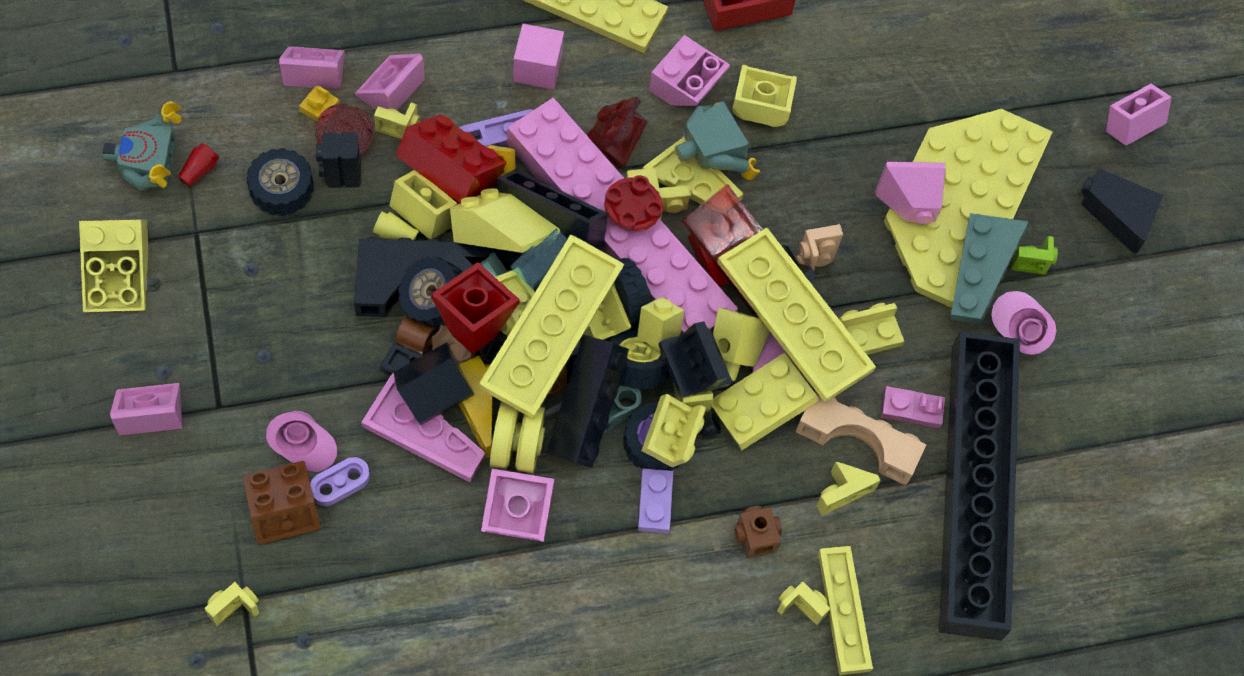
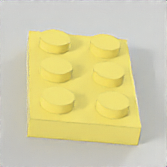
M783 353L715 396L711 408L739 448L743 450L816 404L819 400L816 393L786 353Z

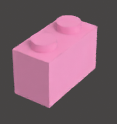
M1153 84L1143 87L1110 105L1106 132L1124 145H1129L1167 123L1172 97Z

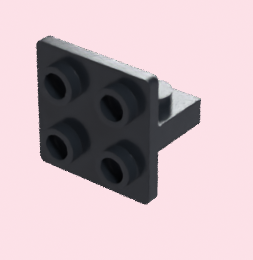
M705 321L694 323L681 335L661 340L658 343L680 398L726 387L732 383L731 376L712 331L707 328Z

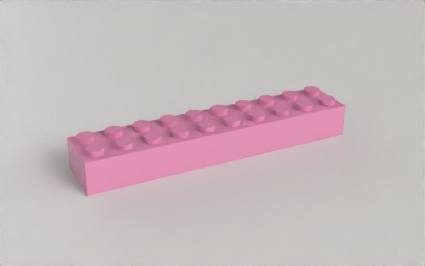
M554 97L507 127L508 147L516 149L515 155L536 179L606 212L604 200L607 189L618 180L624 179V177ZM609 217L607 218L604 245L598 247V250L616 260L629 258L641 270L643 277H645L652 301L664 297L684 310L681 334L694 323L705 321L707 328L711 329L713 334L719 307L738 311L737 306L660 218L649 229L638 232L624 230L616 226Z

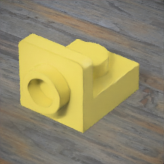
M411 102L405 115L395 109H385L378 106L374 114L375 131L402 139L408 126L420 122L421 116L417 114V104Z

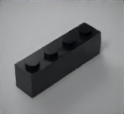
M514 169L497 178L496 189H498L499 193L512 194L560 229L561 235L553 238V240L565 244L569 236L573 235L595 248L604 245L608 218L607 212L518 169Z
M583 335L546 454L587 467H593L594 461L599 454V445L603 432L609 422V413L613 400L618 394V384L622 371L627 365L629 349L613 342Z

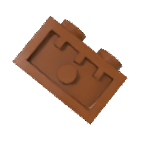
M304 461L243 476L250 516L258 545L321 529Z

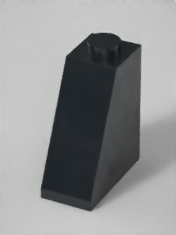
M1098 168L1093 178L1088 176L1084 182L1081 192L1085 193L1081 205L1131 252L1137 254L1147 239L1163 195Z

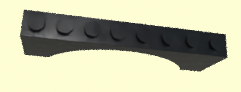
M376 236L367 239L359 238L354 297L356 316L387 317L393 306L399 301L400 293L398 291L399 286H401L402 276L406 274L409 266L414 265L415 261L422 260L424 257L434 258L436 256L444 259L454 249H457L474 265L477 262L481 263L489 257V254L494 252L509 272L518 268L521 253L457 242H443L439 239L413 241L410 238L388 240ZM543 257L532 261L528 269L531 279L541 283L555 259Z

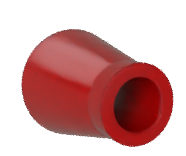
M203 143L198 147L194 146L177 177L184 184L192 187L196 181L217 166L216 162L219 156Z

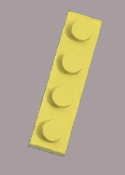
M851 546L819 549L818 557L825 597L828 601L827 605L831 608L828 614L839 675L871 672L873 666Z

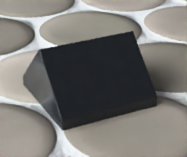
M447 342L393 372L399 394L420 425L475 395Z

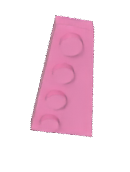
M392 373L361 422L363 428L468 482L472 481L485 459L486 453L458 428L452 427L444 420V416L441 414L420 425L396 388L394 373Z

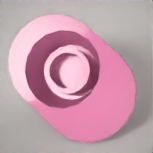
M1020 291L1006 292L998 297L991 313L993 324L1004 337L1020 339V352L1034 355L1042 353L1051 346L1057 332L1055 321L1034 298Z
M302 411L283 413L270 421L266 429V439L269 446L291 463L304 461L308 472L326 470L333 465L337 457V445L334 438L328 431L318 425L308 413Z

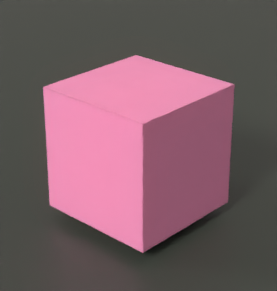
M522 23L514 55L513 82L555 90L563 56L564 31Z

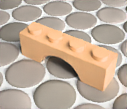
M815 391L819 402L805 410L796 433L821 445L838 436L857 437L865 441L875 452L878 460V473L906 486L916 469L926 444L920 442V439L913 434H904L893 429L886 421L875 420L866 416L859 408L848 407L837 402L835 397L825 403Z

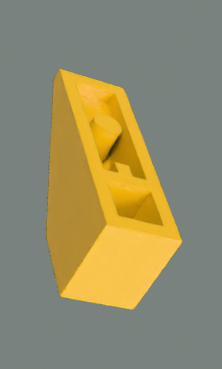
M476 356L459 364L475 395L459 403L458 406L479 447L486 453L485 458L487 459L491 455L492 395L479 389L478 386L490 365L488 363L484 365L480 356Z

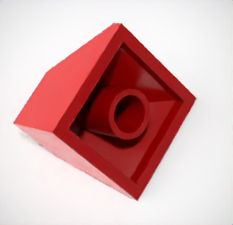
M478 262L431 294V298L449 332L471 354L498 335L520 303V299Z

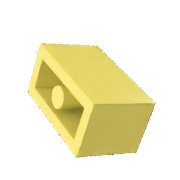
M413 170L395 180L389 206L428 239H434L451 229L450 207L457 205V202L428 179Z

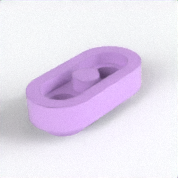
M351 457L319 473L310 483L315 503L321 506H331L363 489L370 479L369 467L364 460ZM351 473H358L360 475L356 480L349 479ZM324 488L332 489L329 495L321 494Z

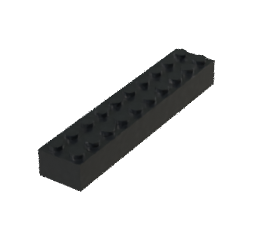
M960 331L952 345L939 633L1002 641L1011 631L1020 339Z

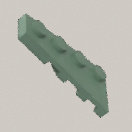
M970 213L951 311V320L981 324L995 296L996 289L1018 249L1019 242L1028 228L1029 221Z

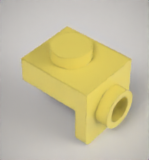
M234 582L225 591L220 590L213 594L204 609L208 617L218 626L241 605L256 617L259 614L256 605L259 599L247 586L241 589Z
M801 582L796 588L792 585L789 586L778 598L781 604L777 611L781 615L795 604L816 625L827 616L831 609L827 605V599L819 591H812L804 582Z

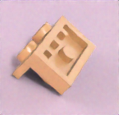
M840 224L806 230L802 242L799 243V252L795 256L796 261L799 264L812 267L813 271L815 266L822 267L833 262L843 237Z

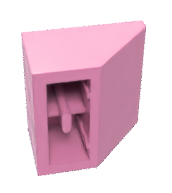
M684 35L651 72L649 91L670 105L697 106L730 68V64Z

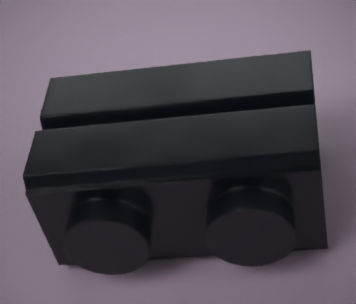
M342 132L341 135H338V133H324L322 135V144H316L319 177H325L328 188H342L343 185L346 188L360 187L361 157L358 135L356 132Z

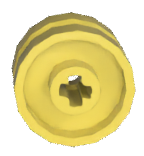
M501 401L492 441L491 468L506 470L511 464L513 452H517L515 463L517 472L534 474L537 459L541 454L545 433L543 425L546 407H540L533 419L524 414L522 423H519L520 411Z

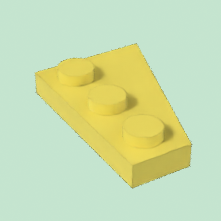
M685 137L681 138L643 167V169L656 168L658 182L667 187L688 185L690 199L720 215L724 214L743 198V193L720 170L712 168L702 169L695 157L683 162L679 160L675 146L686 142Z

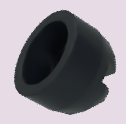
M713 411L704 413V425L699 434L706 438L720 434L721 426Z

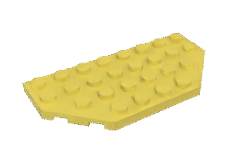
M1003 109L928 129L913 162L945 163L940 213L935 222L918 224L916 222H906L890 208L884 220L887 230L891 231L895 240V248L903 266L906 265L911 276L910 282L914 291L952 308L970 213L1013 219L1053 131Z

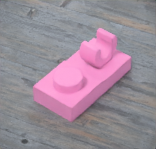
M886 386L883 393L881 418L940 429L943 423L945 397Z

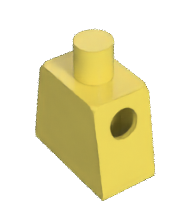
M719 307L713 336L732 381H736L740 365L756 366L770 331L758 317Z

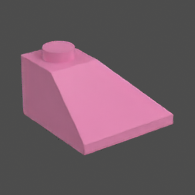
M886 162L875 190L876 196L906 222H916L918 224L935 222L942 208L945 163Z

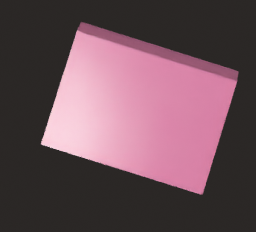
M288 46L279 58L283 86L309 88L321 86L324 89L340 90L345 50Z
M421 54L389 55L355 92V95L374 109H377L379 106L385 109L398 110L425 80L423 57Z
M180 383L117 389L110 416L119 436L182 429Z

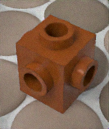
M752 506L740 514L737 525H734V532L738 544H743L746 558L777 552L781 544L779 535L782 534V528L778 516H773L771 507L762 509L761 506Z

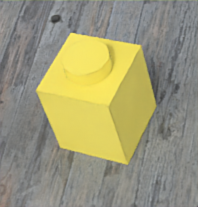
M660 297L642 306L637 337L660 351L658 343L661 340L681 334L684 310L664 297Z

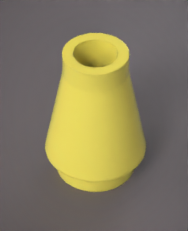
M381 211L373 229V233L379 235L378 237L388 240L410 238L415 241L419 230L411 227L392 212L385 213Z

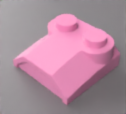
M492 469L481 531L544 542L555 479Z

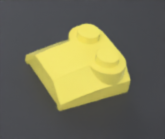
M742 65L732 108L733 113L745 121L761 123L771 127L785 125L791 112L797 77Z

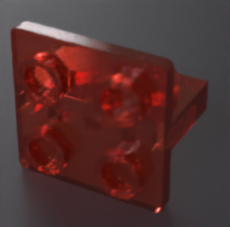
M638 97L622 100L601 108L597 114V121L594 127L586 134L603 155L617 168L626 165L648 122L636 112L641 103Z

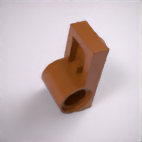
M406 316L397 331L396 343L421 355H425L432 345V336L439 331L440 325L432 327Z

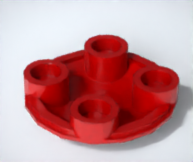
M637 175L634 178L620 179L606 191L604 200L605 211L608 213L610 220L624 230L634 232L647 230L657 223L663 212L660 193L650 184L645 176Z

